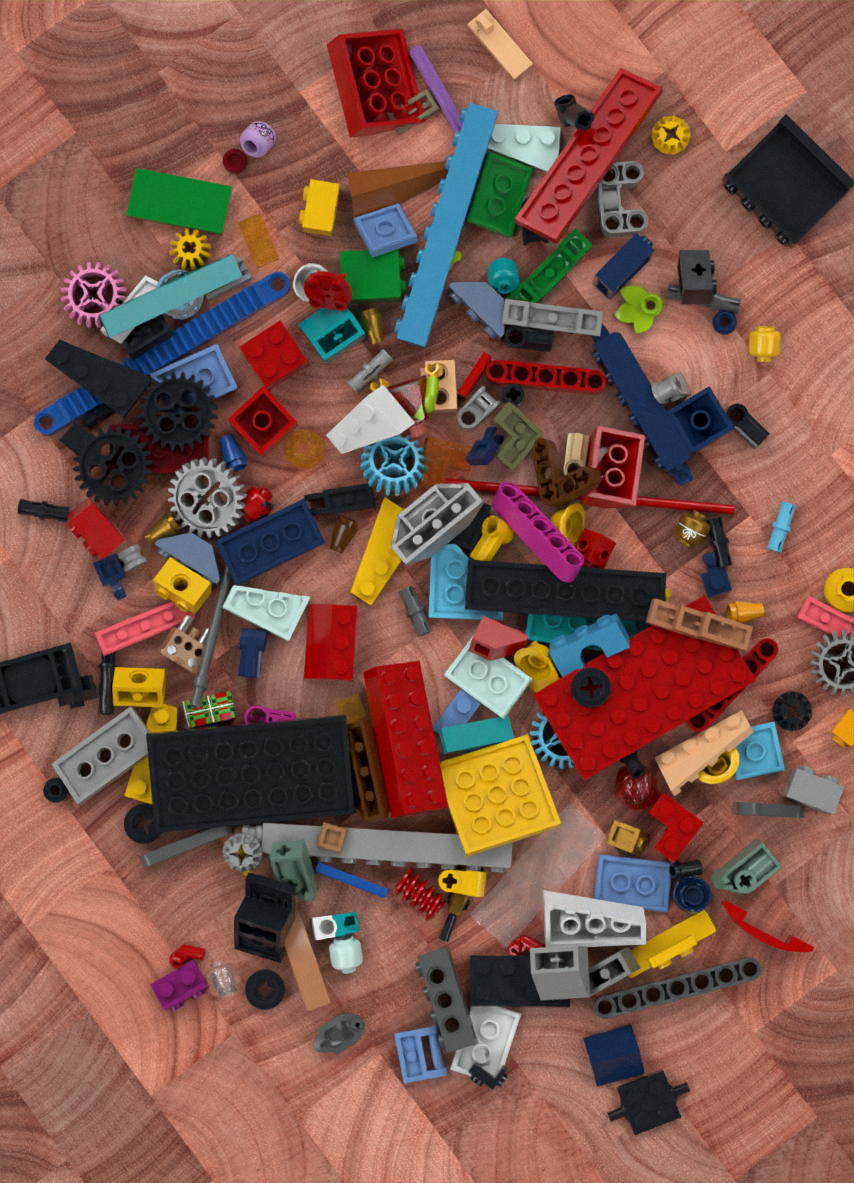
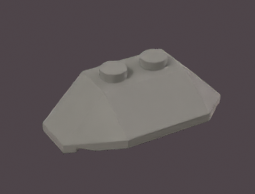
M468 483L435 484L397 515L391 547L406 566L432 557L471 524L484 502Z

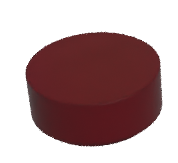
M230 149L223 156V166L230 174H240L247 167V157L239 149Z

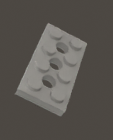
M130 706L53 762L52 766L76 803L81 805L148 757L146 733H150L135 708ZM128 734L131 737V744L127 748H122L120 739ZM104 749H109L111 751V758L108 762L103 763L100 759V754ZM89 763L91 773L87 777H83L80 769L82 765Z

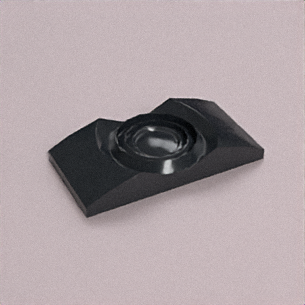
M71 642L0 662V714L55 700L59 696L84 690Z

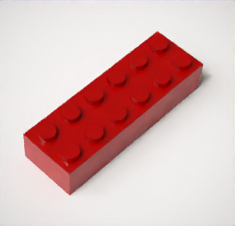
M420 661L375 666L364 671L365 686L391 819L435 812L447 808L448 802Z

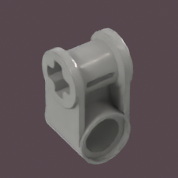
M682 372L652 384L653 395L660 404H673L691 396Z
M482 386L459 411L457 426L463 432H472L500 406L501 402L499 400L496 401L486 392V387ZM465 414H470L474 417L475 422L471 425H466L462 422L461 417Z

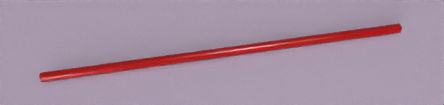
M424 476L421 482L417 481L420 486L431 487L435 484L468 483L474 491L495 493L501 484ZM516 485L525 495L540 497L538 487ZM580 496V497H578V498H576V499H574V500H581V499H582V496ZM637 496L636 506L688 511L696 510L698 512L734 515L735 505L644 496Z

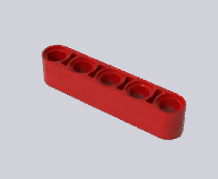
M493 360L486 368L488 382L499 386L518 384L522 388L598 395L604 390L606 384L604 373L595 369L507 360ZM493 367H500L504 374L500 378H494L491 376L490 370ZM519 369H523L528 373V378L523 381L517 380L514 373ZM549 372L552 375V381L549 383L541 382L539 379L540 373ZM567 374L574 375L577 383L573 386L565 384L563 381L564 376ZM598 377L601 381V386L598 388L590 387L588 379Z
M765 638L760 640L743 657L744 661H751L755 665L753 673L755 678L778 654V645L772 639ZM763 643H767L772 647V654L769 657H765L760 653V646ZM745 688L721 701V707L718 710L709 708L700 713L699 715L704 719V724L701 728H695L691 724V719L685 722L687 728L696 733L707 729Z

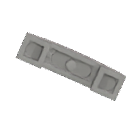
M505 299L502 323L600 336L603 311Z

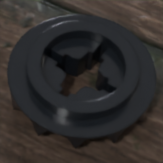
M583 669L574 676L571 682L572 696L583 707H598L604 704L610 696V680L599 669ZM588 678H590L594 686H602L594 690L593 698H591L588 691L580 690L587 687Z
M785 692L773 704V718L785 730H800L808 724L812 717V705L808 698L799 692ZM785 703L792 707L800 703L797 709L800 719L794 715L786 719L784 718L789 711Z
M149 804L136 805L125 816V832L136 843H151L161 834L155 833L154 822L148 825V834H146L143 828H134V826L141 822L140 814H142L145 820H154L153 806Z
M268 969L256 971L246 982V997L250 1004L258 1009H272L284 997V982L274 971ZM267 979L268 987L276 989V991L268 992L265 1000H263L262 992L254 988L263 986V982Z

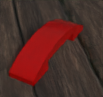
M723 899L721 905L725 912L738 927L751 937L769 946L786 951H813V946L792 935H789L784 943L743 921L747 911Z

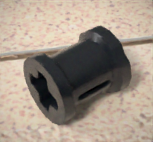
M518 384L507 385L502 394L503 404L506 405L510 402L517 408L520 407L524 401L523 388ZM510 391H514L515 395H520L515 402H512L511 398L506 397L510 395Z

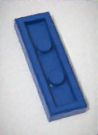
M318 862L316 872L382 898L386 897L389 890L386 887Z

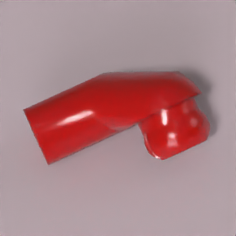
M524 935L510 941L508 952L513 956H518L521 953L530 951L531 948H545L546 945L528 935Z
M184 944L172 952L169 963L173 968H180L190 958L203 961L206 949Z

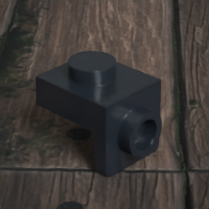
M90 674L81 677L83 691L71 692L57 697L59 707L69 705L70 709L81 708L85 706L84 702L96 699V685L93 676Z
M475 1062L468 1069V1072L472 1074L469 1079L480 1087L485 1084L492 1090L496 1085L500 1088L508 1077L505 1073L507 1067L504 1065L500 1067L495 1076L488 1073Z

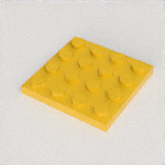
M528 734L440 762L448 808L466 857L561 827V821Z

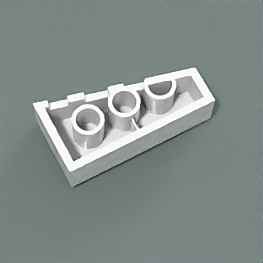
M543 890L546 947L574 945L598 947L646 944V920L643 907Z

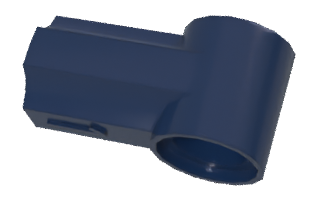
M242 628L239 645L241 655L238 676L260 679L262 653L265 652L267 631Z

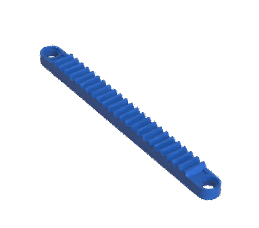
M282 272L271 273L260 281L251 284L248 288H244L241 292L234 294L233 297L226 299L223 303H219L216 307L209 309L208 312L192 319L191 322L184 324L181 328H177L173 332L174 336L133 361L131 358H127L119 364L151 376V373L169 366L286 296L291 289L289 277ZM281 278L285 281L283 290L275 291L272 289L271 283L274 279ZM80 387L36 414L34 418L35 429L44 436L53 435L104 403ZM45 416L53 419V426L48 430H44L40 426V421Z

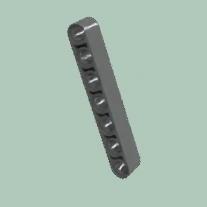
M751 957L736 959L600 995L593 1002V1010L599 1018L609 1019L753 981L761 975L762 966L760 962ZM747 962H753L756 967L755 972L750 976L745 975L743 972V966ZM724 968L730 969L732 974L731 979L727 982H722L719 979V972ZM698 975H705L707 977V985L703 988L695 986L694 981ZM675 981H680L683 984V991L678 995L672 994L670 990L671 984ZM651 987L659 990V997L655 1001H650L646 997V992ZM626 994H633L635 997V1003L631 1007H624L622 1004V998ZM602 1000H607L611 1003V1009L606 1014L598 1011V1004Z

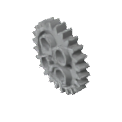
M204 457L200 459V462L194 459L191 461V465L189 463L182 466L183 470L179 469L175 472L178 477L170 480L175 486L168 489L170 493L174 494V496L168 498V501L175 504V506L170 508V511L178 512L174 519L179 520L182 518L181 527L189 525V533L198 530V537L203 536L205 533L208 538L214 536L215 533L217 536H221L224 534V531L227 533L232 530L231 525L236 526L239 523L237 518L244 516V513L239 509H243L246 506L241 502V499L245 498L247 494L240 493V489L245 485L237 484L236 482L240 475L233 477L231 474L234 468L231 467L225 470L224 461L217 466L216 458L211 459L209 463L207 458ZM202 475L208 478L209 486L203 483ZM219 481L220 486L208 497V502L200 507L197 514L194 513L195 508L207 497L206 493L212 491ZM220 492L225 493L227 502L220 498ZM188 493L194 497V503L188 500ZM205 510H209L212 513V520L207 518Z

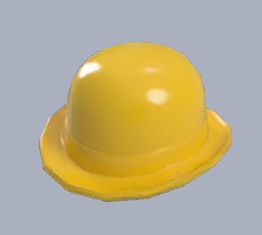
M573 503L566 509L556 511L550 520L576 547L583 533L586 519L585 510L582 504Z
M735 747L730 752H723L719 756L718 762L712 767L707 765L698 773L699 777L697 779L708 784H719L730 779L739 766V752Z

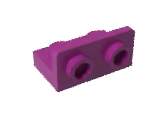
M195 960L150 984L162 1006L161 1009L163 1011L169 1009L171 1013L184 1006L182 1001L191 996L192 1000H195L205 994L204 988L209 986Z

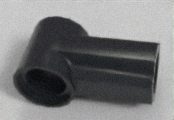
M563 95L554 101L562 126H573L582 131L591 128V124L595 120L593 113L579 105L574 95Z
M512 326L505 331L503 341L511 349L551 352L553 331ZM511 331L520 333L521 342L519 344L510 342L509 333Z
M736 403L725 410L726 415L735 428L734 430L753 449H756L770 434L748 413L744 405ZM734 409L740 412L741 420L739 422L731 419V410Z

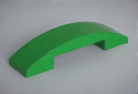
M575 228L558 245L559 247L506 299L538 303L572 270L593 245Z

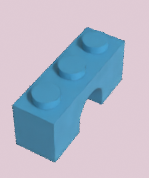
M617 613L612 616L604 615L590 626L582 625L568 636L561 635L553 639L552 643H550L549 654L561 676L564 677L576 669L585 668V657L582 650L586 646H599L608 658L630 648V637Z

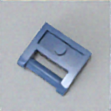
M439 1025L395 1033L404 1083L448 1075L447 1067H444L438 1039V1033H440ZM428 1035L434 1064V1069L427 1070L421 1036Z

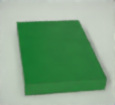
M487 152L465 222L504 237L512 238L516 226L515 217L521 210L533 168L495 153Z

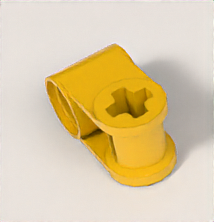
M449 869L439 875L438 884L446 892L484 897L487 872ZM451 873L457 882L452 884L451 888H447L446 883L442 882V880Z

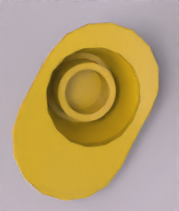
M533 641L528 647L522 648L515 653L514 662L518 669L533 679L529 687L534 692H538L560 679L554 667V661L549 654V648L541 645L538 641Z

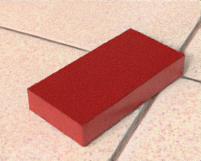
M483 352L458 390V397L463 400L468 398L486 370L487 365L491 362V355Z

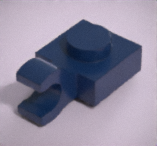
M488 427L485 430L483 439L476 440L466 457V461L470 465H489L493 460L499 445L504 441L503 435L495 436L497 427Z
M714 553L702 555L707 572L700 575L707 597L731 591L732 587L725 567L717 568Z
M117 554L94 562L93 564L102 586L105 587L110 584L117 600L127 597L120 582L121 579L126 578Z

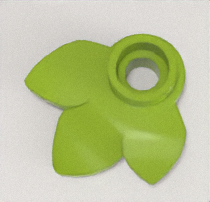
M626 286L622 288L620 292L626 302L619 307L615 318L623 323H633L635 333L647 331L651 328L654 317L658 316L662 311L663 303L661 298L654 293H646L640 286ZM653 302L655 308L653 310L647 309L646 303Z

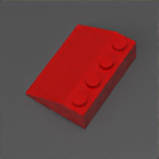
M403 29L339 34L327 44L350 138L371 136L392 131L398 127L426 122V119L419 120L418 117L424 113L421 99L407 107L408 100L414 96L416 97L419 92ZM417 108V113L408 114V112ZM386 113H395L393 115L395 120H389Z

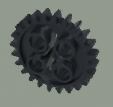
M172 372L171 379H167L163 374V382L159 383L154 379L155 387L153 389L146 386L149 395H141V399L145 401V404L138 405V408L143 410L144 413L139 414L138 418L145 420V422L140 426L142 429L149 428L145 434L147 438L155 436L152 441L154 445L162 441L161 448L163 450L168 444L172 452H175L177 446H180L181 451L185 452V445L188 444L194 450V442L197 441L203 445L201 437L203 435L208 438L211 437L207 429L216 428L211 423V420L218 419V415L212 413V411L218 409V405L211 404L216 397L215 395L207 396L211 388L208 386L202 389L204 381L201 379L195 383V375L193 374L189 379H186L185 372L181 373L180 378H177L175 373ZM186 393L195 394V400L191 404H185L182 401L183 396ZM162 396H169L171 398V402L167 407H160L158 405V400ZM178 406L183 411L197 407L200 408L198 412H182L179 418L173 413L160 417L156 416L158 412H175ZM189 417L198 418V425L195 428L190 429L186 427L185 423ZM165 420L174 422V427L171 431L164 432L161 430V424Z
M108 426L107 433L98 428L99 436L96 437L90 432V442L82 439L85 448H76L81 456L73 458L75 462L79 463V466L72 469L74 472L80 473V475L74 479L76 482L83 481L79 487L81 491L89 489L86 493L88 498L95 494L94 501L96 503H99L103 498L105 506H108L110 500H113L114 505L118 507L119 500L122 499L127 505L129 496L137 500L135 494L137 490L141 493L145 492L141 487L142 484L150 485V482L145 477L146 475H153V472L147 469V467L154 465V462L146 460V458L151 456L152 453L151 451H143L147 444L146 442L138 444L141 438L139 435L131 438L132 431L130 429L123 434L121 426L117 428L116 432H113L112 427ZM106 444H111L114 447L112 454L109 456L101 454L102 447ZM121 446H123L124 450L121 452L116 461V464L119 466V468L117 470L113 469L110 473V468L108 467V464H113L115 462L116 457L118 455V450ZM130 454L135 455L136 462L134 465L125 466L124 458ZM96 466L102 467V475L99 478H92L91 470ZM110 473L107 485L103 486V482ZM120 476L124 477L125 485L119 489L114 488V479Z

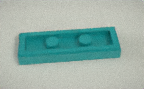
M509 715L505 719L497 717L444 727L438 730L444 754L498 744L514 739Z

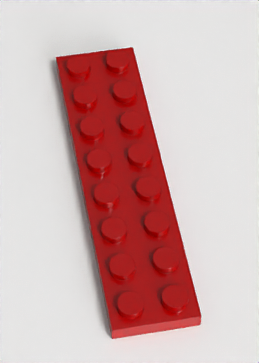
M620 68L591 109L595 119L591 124V128L586 131L577 129L515 217L516 224L558 244L663 93L662 87Z

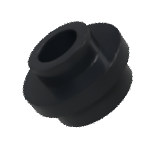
M60 778L48 780L43 788L45 798L53 803L65 800L69 791ZM53 786L60 788L58 795L52 794L51 789Z

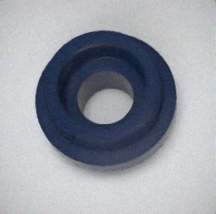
M722 310L715 314L712 325L717 333L728 335L735 330L737 319L732 312ZM720 320H728L729 325L727 327L721 326Z

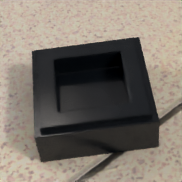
M74 422L59 441L77 456H80L81 454L76 448L84 449L85 445L82 443V439L90 442L91 438L84 428Z

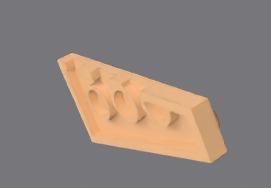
M741 710L655 757L673 795L676 796L680 793V787L688 781L692 783L696 780L701 770L707 765L712 767L718 762V758L723 752H730L754 731Z

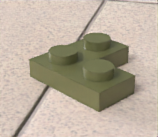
M508 402L493 420L508 434V437L499 446L494 456L508 469L514 471L533 448L534 442L541 438L544 433L514 404Z

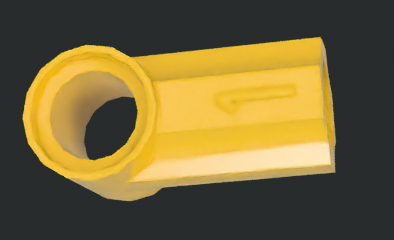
M494 515L487 517L482 525L483 535L470 554V557L474 560L491 561L501 544H507L512 540L514 536L513 529L504 520Z

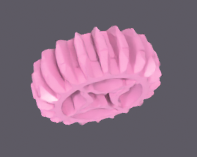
M87 262L86 270L81 265H78L79 273L76 275L71 270L69 273L73 279H64V283L69 288H61L62 293L68 294L61 297L62 303H68L65 305L64 310L65 312L72 311L69 317L72 320L78 317L77 323L79 325H82L86 320V326L91 328L93 321H95L97 328H101L102 324L99 314L119 306V302L123 303L126 297L120 295L125 294L127 289L126 287H119L123 285L124 280L123 278L116 279L119 275L117 270L110 273V265H106L102 270V264L97 262L95 269H93L91 262ZM90 277L104 278L103 281L100 280L96 284H89L85 281V279ZM112 284L113 299L109 305L104 299V294L108 290L107 287ZM80 286L84 291V295L80 300L81 303L76 306L75 292L77 287ZM86 288H88L90 291L94 290L95 293L96 290H98L97 294L102 302H100L98 299L94 300L93 297L92 300H90L91 296ZM92 306H99L103 309V311L93 314L83 312Z

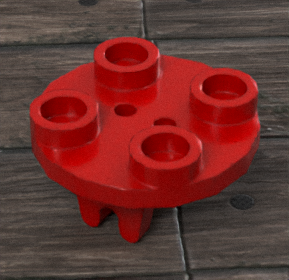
M317 271L310 274L304 283V292L309 299V304L316 309L346 310L352 299V289L348 281H346L347 274L341 273L338 276L326 271Z

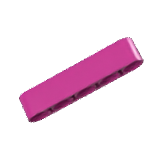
M502 482L492 500L493 509L561 581L573 582L584 563L583 555L518 486L511 482Z

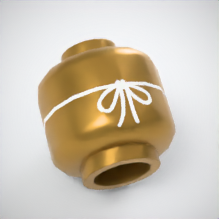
M693 510L692 514L688 512L682 513L674 528V533L677 536L676 540L690 548L702 545L710 530L709 523L705 521L707 516L696 510Z

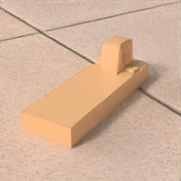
M487 9L467 24V27L513 81L517 80L533 66L530 59Z

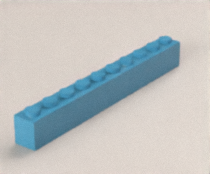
M469 103L468 109L463 108L459 120V122L463 123L461 132L456 131L452 146H456L453 156H448L445 169L449 171L446 179L441 178L438 187V193H441L439 203L434 202L430 216H433L434 219L431 226H426L423 239L427 240L424 250L419 249L416 263H419L417 273L412 272L408 286L412 287L410 297L405 295L401 310H404L405 313L403 319H398L394 333L398 334V341L426 349L450 272L451 262L459 243L498 117V111L473 103Z

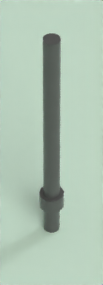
M226 565L224 566L198 675L194 677L192 685L194 691L190 706L194 708H200L203 692L207 690L209 683L207 676L224 612L222 606L227 598L232 579Z

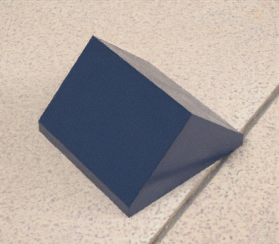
M710 386L667 411L692 454L715 443L735 429Z
M632 1025L583 1038L597 1087L645 1073Z

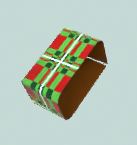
M232 691L202 697L200 708L191 707V700L182 701L189 729L237 718Z

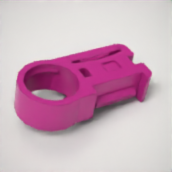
M252 706L244 714L245 724H248L247 719L270 722L296 718L294 712L263 708L261 706ZM253 709H259L265 713L266 717L250 715L248 712Z

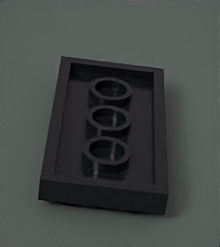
M470 955V1007L570 1008V999H540L531 975L530 956Z

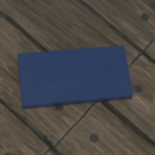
M305 499L215 541L237 586L326 544Z

